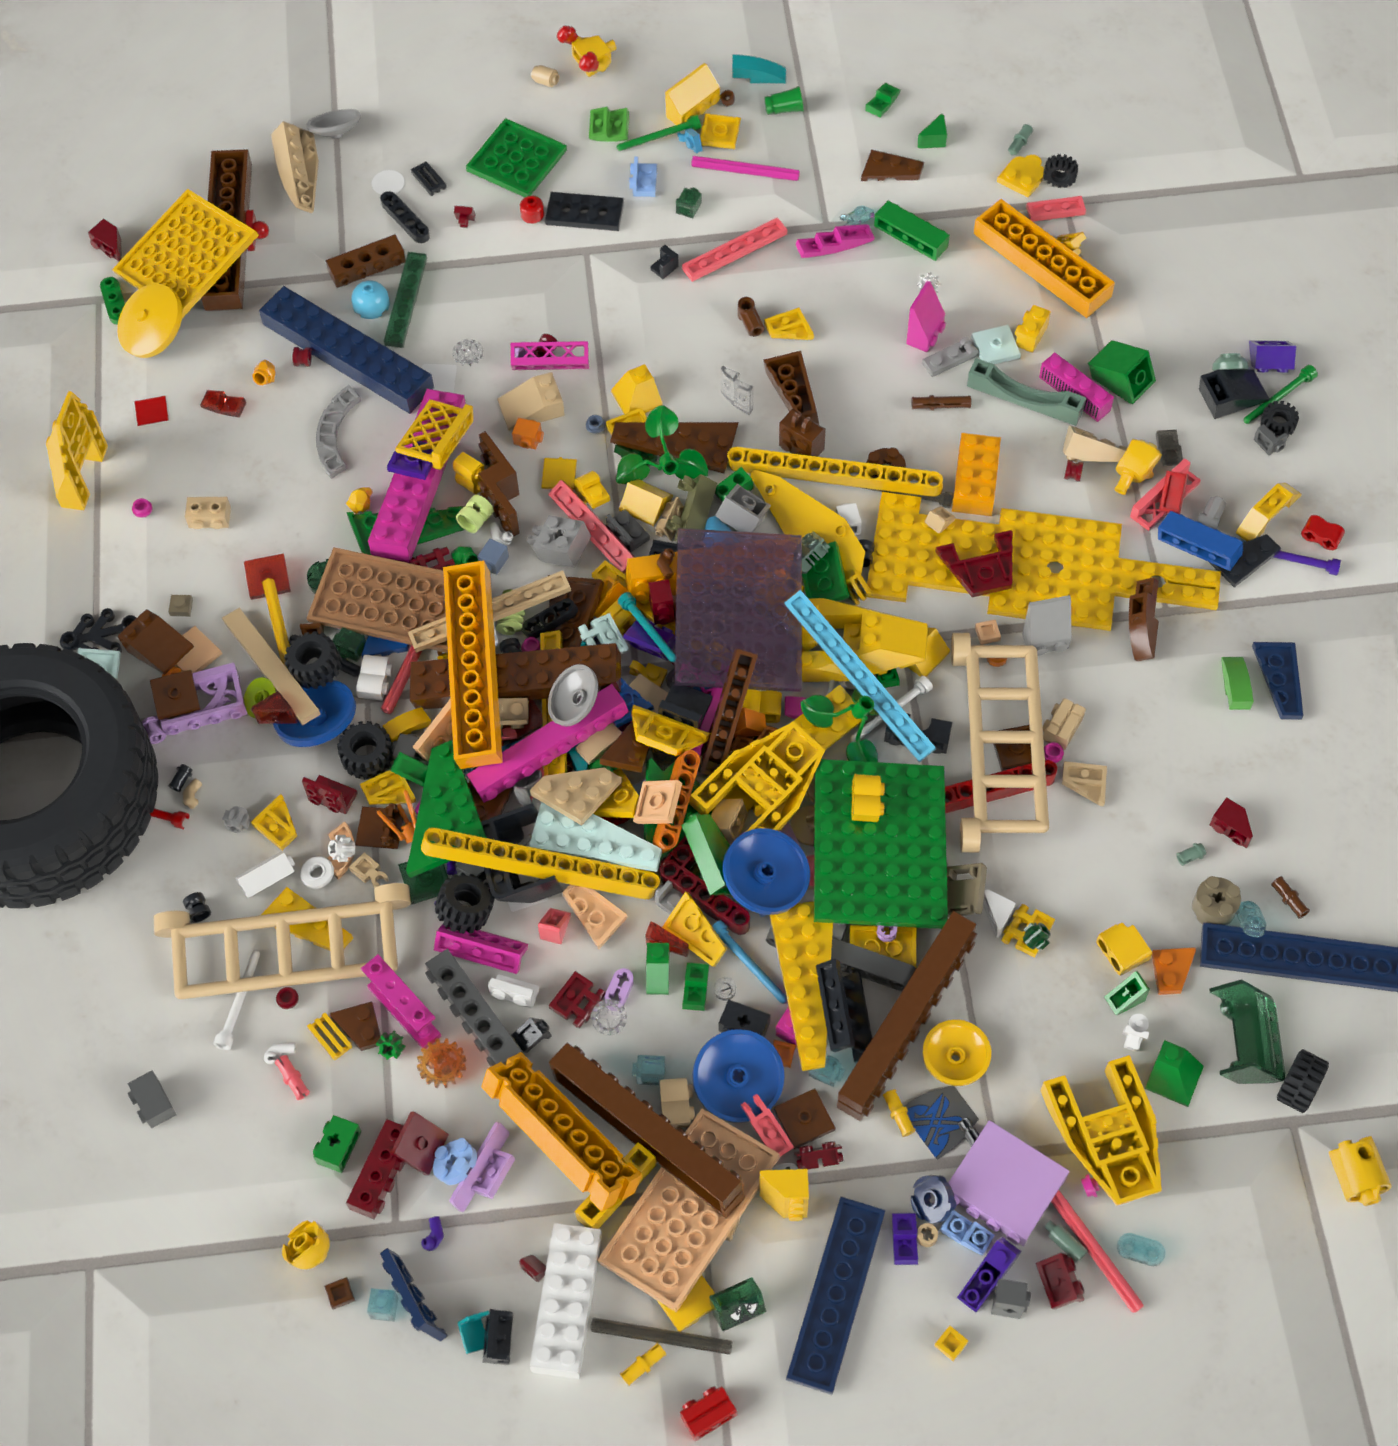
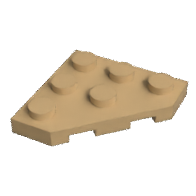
M606 768L543 776L530 790V794L582 826L622 781L620 776Z

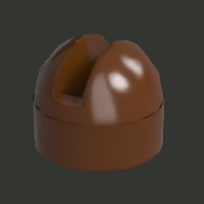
M725 90L720 94V100L724 106L733 105L735 102V96L731 90Z

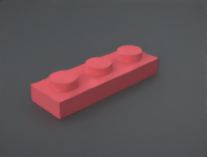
M1082 196L1029 202L1026 206L1029 219L1032 222L1085 215L1086 212Z

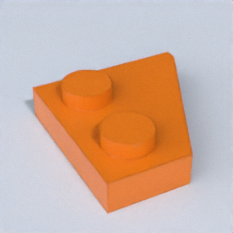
M1195 947L1152 951L1158 995L1181 993L1196 952Z

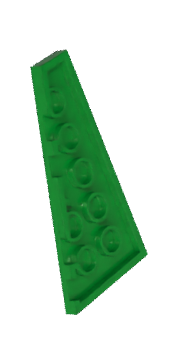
M465 506L448 507L447 510L430 508L417 545L465 530L456 520V515ZM364 511V514L346 512L361 553L371 555L368 539L378 513H372V511Z

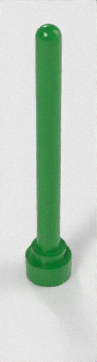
M697 114L690 116L687 122L620 143L616 148L618 151H622L692 128L694 131L701 129L700 119Z
M1306 365L1301 369L1299 376L1269 398L1270 401L1261 404L1243 419L1244 423H1251L1264 412L1265 407L1269 403L1273 404L1274 401H1280L1303 382L1314 380L1318 376L1316 369L1312 365Z

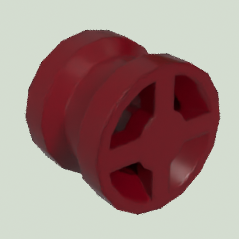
M294 347L292 354L293 365L310 367L312 361L311 348L300 349L299 347Z
M1068 460L1064 479L1072 478L1080 482L1084 462L1073 463L1072 460Z

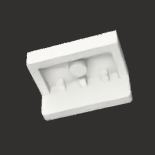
M500 974L497 975L496 979L491 978L488 984L490 995L494 998L508 1000L517 1005L532 1008L539 992L538 985Z

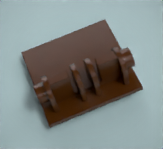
M389 803L386 808L362 806L355 846L398 849L400 839L377 814V811L380 810L401 832L400 827H402L403 818L397 805Z

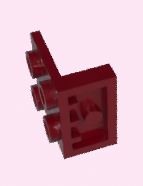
M321 775L317 777L316 781L306 777L302 779L308 800L314 805H324L334 813L341 812L347 814L358 794L356 789Z

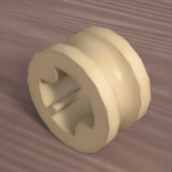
M929 1223L921 1225L917 1231L918 1243L923 1247L933 1246L938 1238V1230ZM931 1231L933 1239L928 1238V1241L924 1240V1235L921 1232Z

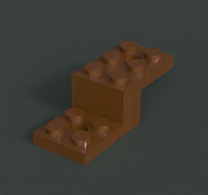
M484 431L479 434L480 443L478 446L482 452L480 458L484 465H488L489 468L478 473L480 480L478 485L482 491L480 496L484 497L492 505L494 510L493 516L501 520L500 523L504 531H509L515 537L520 534L517 512L509 500L520 495L517 473L487 432Z

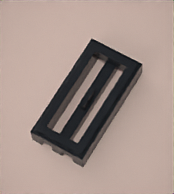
M427 161L411 169L412 175L431 196L434 195L435 191L438 193L441 188H447L446 183ZM422 168H425L430 173V175L437 181V185Z

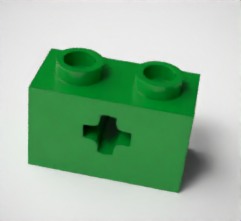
M333 1115L331 1121H327L324 1126V1135L321 1142H317L314 1147L313 1157L316 1163L343 1173L362 1132L359 1125Z

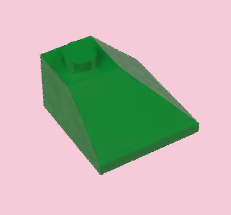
M1164 1040L1145 1089L1188 1107L1204 1066L1187 1049Z

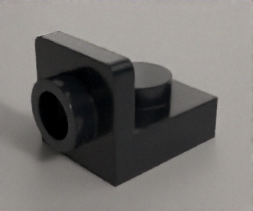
M532 1017L511 1034L524 1053H528L542 1039L552 1037L548 1024L543 1019Z

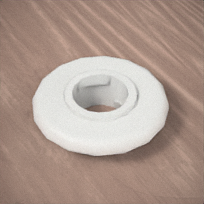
M314 856L308 859L300 870L302 882L312 889L326 886L334 875L332 862L322 856ZM322 868L323 872L319 877H312L315 869Z

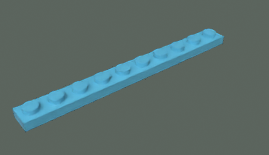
M801 590L784 603L862 696L870 697L874 701L873 709L919 763L936 750V747Z

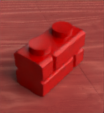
M713 1386L703 1393L704 1397L697 1402L695 1399H692L682 1406L683 1410L680 1411V1416L695 1442L737 1416V1410L722 1386L718 1389Z

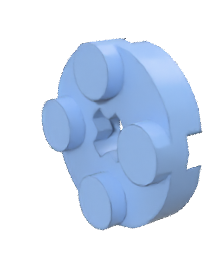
M464 1138L451 1141L445 1146H440L436 1149L433 1172L440 1181L447 1185L458 1184L468 1176L466 1172L470 1167L472 1169L475 1167L477 1152Z

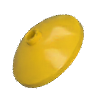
M956 1019L941 1022L933 1027L924 1040L922 1050L923 1060L928 1071L937 1080L952 1086H965L979 1080L986 1073L992 1055L990 1042L984 1032L968 1021ZM956 1055L960 1059L955 1061L952 1059V1056Z

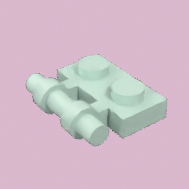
M610 613L592 620L590 625L593 629L588 630L586 624L578 627L581 633L580 637L583 642H586L587 646L596 645L593 637L597 636L601 644L616 643L621 654L629 650Z

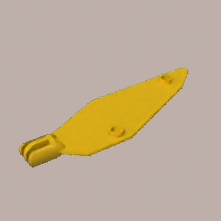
M753 470L750 477L765 502L771 505L770 511L785 536L789 538L792 548L797 547L801 543L802 538L813 531L823 538L827 544L836 541L839 546L848 593L855 605H859L860 601L852 590L853 588L862 601L867 599L860 584L871 597L873 593L861 575L865 550L847 520L781 477Z

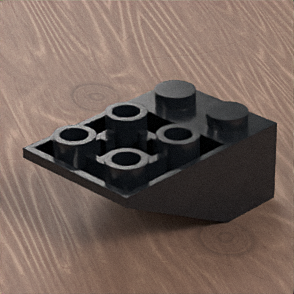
M1219 369L1200 376L1199 391L1214 419L1270 401L1254 369Z

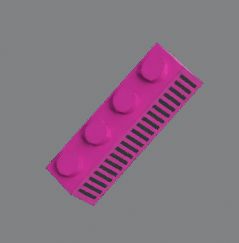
M1054 352L1041 364L1039 378L1058 392L1070 391L1086 397L1083 411L1094 420L1099 422L1111 411L1114 396Z

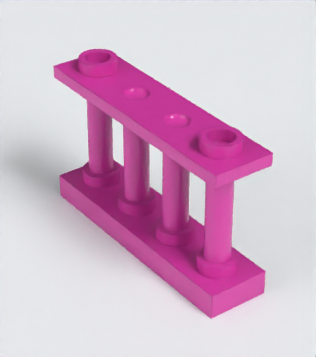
M379 954L360 968L371 981L367 985L368 989L423 1050L427 1049L441 1037V1033L431 1023L436 1019L435 1016Z

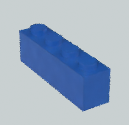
M1170 511L1158 526V540L1228 571L1233 568L1242 556L1243 541L1226 535L1217 529L1205 526L1201 522L1191 520L1182 514Z

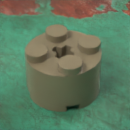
M1208 877L1200 884L1192 901V910L1197 916V920L1201 924L1203 922L1219 925L1230 924L1241 904L1240 888L1225 878Z

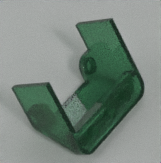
M1242 979L1209 988L1211 994L1221 999L1220 1010L1222 1014L1232 1020L1237 1060L1231 1062L1228 1069L1220 1070V1075L1237 1084H1268L1284 1081L1285 1067L1277 1010L1273 998Z

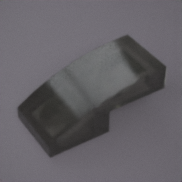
M1177 429L1157 431L1156 440L1158 450L1162 454V465H1178L1183 460L1181 445L1178 443Z

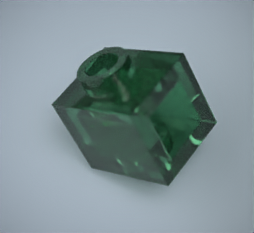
M342 627L340 632L335 634L333 643L342 658L358 662L366 640L364 635Z

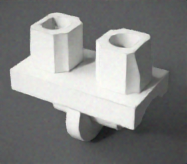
M1134 1014L1130 1017L1129 1026L1124 1028L1122 1034L1127 1036L1123 1048L1137 1052L1141 1041L1147 1040L1149 1032H1146L1149 1022L1142 1014Z

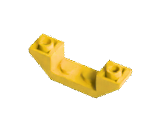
M1286 482L1277 483L1252 507L1235 533L1245 541L1260 537L1264 533L1267 523L1285 506L1289 508L1302 494Z

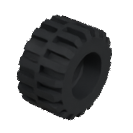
M315 631L312 634L307 632L302 637L299 635L296 637L297 640H292L291 646L286 649L287 654L284 655L285 665L300 686L304 685L307 689H310L311 686L313 689H318V686L325 687L326 683L334 681V676L337 677L339 675L338 670L342 668L340 653L331 638L322 632L320 634ZM320 656L314 663L307 664L312 658Z
M360 721L358 725L351 724L349 730L345 729L343 731L344 736H339V743H337L338 754L343 768L347 770L349 775L352 776L354 774L355 778L358 779L362 776L364 780H368L370 776L376 777L378 773H384L385 768L389 769L391 766L390 761H393L391 740L384 727L381 728L380 724L375 723L372 725V721H367L366 724H363V721ZM373 745L376 747L368 755L360 756L355 754L362 746Z
M460 873V876L455 874L451 878H447L441 886L435 903V913L438 914L437 918L439 921H443L445 927L449 926L452 931L459 930L460 933H465V931L473 933L474 930L478 931L482 926H485L495 901L490 889H488L489 884L487 882L483 883L482 878H475L473 874L467 876L465 873ZM458 900L465 901L471 906L463 905Z
M1304 1049L1300 1050L1277 1094V1101L1301 1113L1306 1112L1326 1075L1329 1062Z

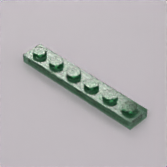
M408 252L386 330L384 346L404 347L427 262V254Z

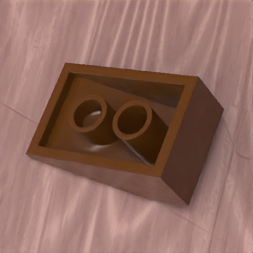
M148 609L141 613L117 636L129 654L164 675L194 648L190 641L160 616Z

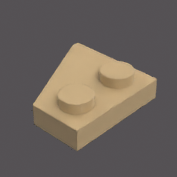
M1064 761L1062 784L1097 805L1104 807L1107 766Z

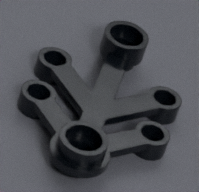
M103 609L96 623L91 614H84L73 632L68 631L62 634L60 646L62 649L65 648L71 651L78 650V648L99 649L97 647L91 648L84 644V642L91 641L108 650L118 647L115 651L122 653L121 645L118 642H112L103 637L121 633L136 617L128 615L123 618L121 624L102 629L107 622L114 620L115 615L112 609ZM92 627L88 633L82 634L85 628Z

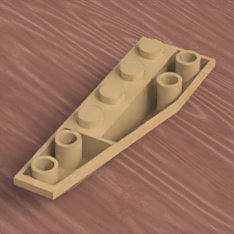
M283 121L271 134L278 172L283 186L295 207L313 213L319 162L314 133Z

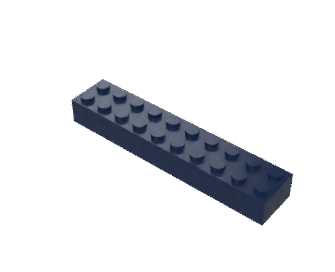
M285 286L259 310L264 326L302 349L310 347L312 355L409 414L422 402L426 390L434 389L432 374Z

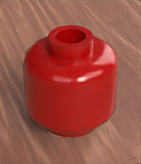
M527 196L521 200L520 213L523 221L535 224L543 219L544 206L543 201L539 197Z

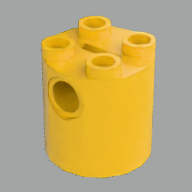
M1372 1136L1364 1137L1355 1143H1352V1140L1339 1143V1148L1331 1150L1329 1157L1346 1201L1360 1202L1363 1206H1370L1382 1200L1380 1195L1390 1190L1392 1185Z

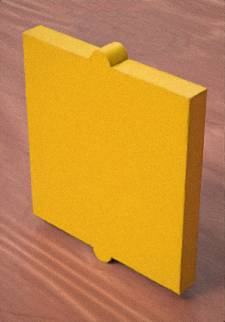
M562 457L544 458L541 488L553 489L560 480H563L574 490L577 459H563Z

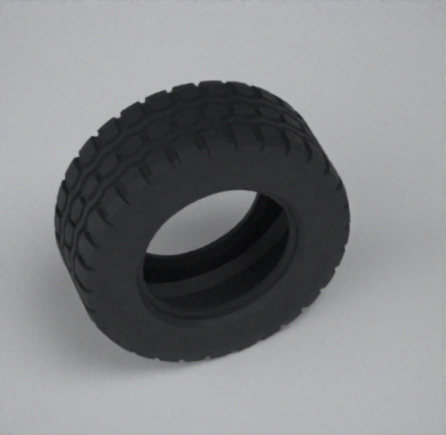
M16 643L12 648H9L8 645H0V744L16 736L35 732L62 734L82 744V754L78 770L72 782L57 799L30 815L17 819L0 820V908H3L5 905L12 909L29 908L31 904H34L35 907L46 906L56 903L57 898H61L62 901L81 894L82 888L88 890L104 880L103 875L105 873L109 875L113 873L124 862L122 858L124 856L129 857L140 842L138 836L144 835L151 820L150 813L153 812L156 803V790L158 788L156 755L130 697L123 690L121 684L99 664L74 651L65 648L61 650V648L53 645L39 644L36 647L33 643Z

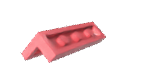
M1184 458L1171 471L1188 474V479L1193 482L1185 487L1186 497L1200 484L1201 480L1189 472L1191 462ZM1165 477L1132 507L1130 517L1148 531L1169 513L1155 508V504L1161 502ZM1144 514H1153V520L1148 523L1142 516Z

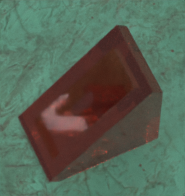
M279 691L251 708L258 724H297L298 722L292 707Z

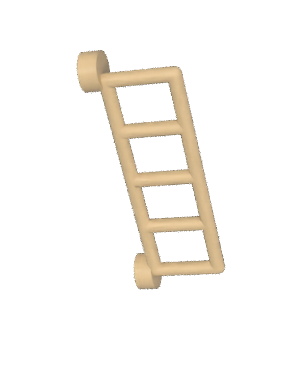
M952 633V666H967L974 818H961L960 849L961 853H979L981 833H1045L1049 830L1038 655L1036 647L1032 645H971L970 633ZM979 658H1025L1027 688L980 687ZM981 700H1028L1030 731H983ZM983 743L1031 744L1033 775H985ZM986 788H1034L1036 820H988Z
M390 883L380 885L374 889L375 901L195 924H190V914L188 912L165 911L154 915V935L171 938L174 994L176 998L181 1000L366 976L360 969L366 963L345 965L341 921L343 918L380 914L384 961L395 972L398 969L393 910L410 906V889L407 884ZM328 920L332 967L293 972L289 925ZM276 927L279 974L240 979L237 932ZM224 933L227 980L188 985L185 938Z

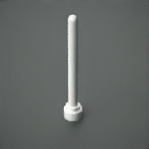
M921 676L917 679L914 688L896 701L901 708L918 694H927L933 689L932 683L927 677ZM879 715L863 727L860 740L884 722ZM857 732L851 736L852 742H856Z
M254 950L251 953L243 978L253 977L260 958L258 950ZM247 991L237 992L224 1029L215 1037L213 1043L215 1047L223 1050L231 1049L234 1041L232 1039V1031Z

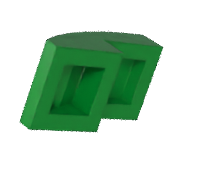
M885 82L876 90L875 97L866 104L865 111L879 118L882 117L894 103L901 90Z
M687 962L682 1009L705 1011L709 964Z

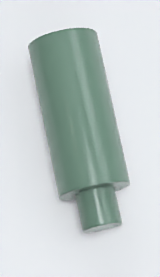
M1050 1220L1044 1226L1050 1232L1048 1236L1069 1257H1072L1076 1263L1088 1252L1061 1224L1056 1226Z

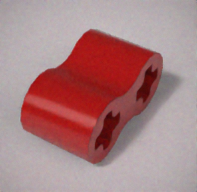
M1311 515L1301 531V535L1305 540L1318 543L1323 548L1332 551L1337 549L1345 534L1342 526L1329 523L1318 515Z

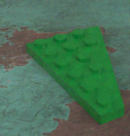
M452 740L431 749L406 868L410 878L451 861L431 857L422 852V840L425 831L429 828H439L487 838L463 769H460L454 760Z

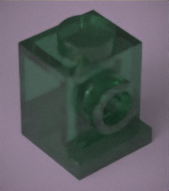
M694 187L690 189L684 188L680 197L676 199V214L693 219L702 204V193Z

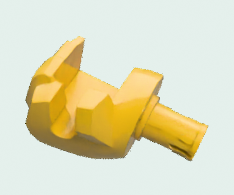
M1142 439L1131 440L1115 469L1121 475L1117 486L1114 488L1117 493L1126 495L1132 482L1141 483L1145 479H1152L1154 476L1152 470L1162 457L1155 444Z

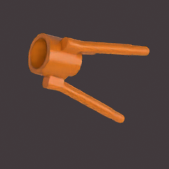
M404 790L412 821H409L401 804H397V808L405 822V825L400 827L402 832L380 810L377 811V814L397 834L400 841L405 840L408 844L413 840L417 818L407 790Z

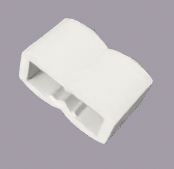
M363 656L356 688L358 698L383 701L384 695H387L389 692L388 676L391 677L393 673V664H390L389 657Z

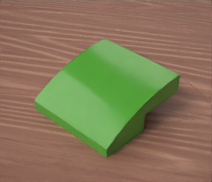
M608 106L590 110V140L602 142L628 140L629 111L627 108L610 111Z

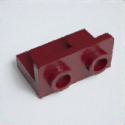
M1059 1253L1036 1263L1051 1309L1055 1310L1075 1301H1084L1083 1294L1085 1290L1081 1281L1076 1278L1074 1272L1076 1271V1265L1072 1257Z

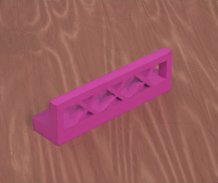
M588 341L511 343L512 370L589 369ZM538 347H543L547 351L543 357H536L533 352ZM557 347H562L566 351L562 357H556L552 352ZM576 347H584V356L576 357L572 351ZM515 348H524L528 352L523 358H515Z
M442 924L436 931L434 951L443 952L448 948L455 957L517 974L520 971L522 956L527 951L528 944L481 930H474L473 933H468V931L460 933L459 930L454 932L451 931V927H445Z

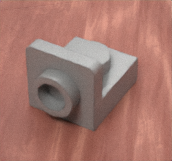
M668 880L664 885L661 884L655 892L656 905L671 914L683 894L672 887V882Z

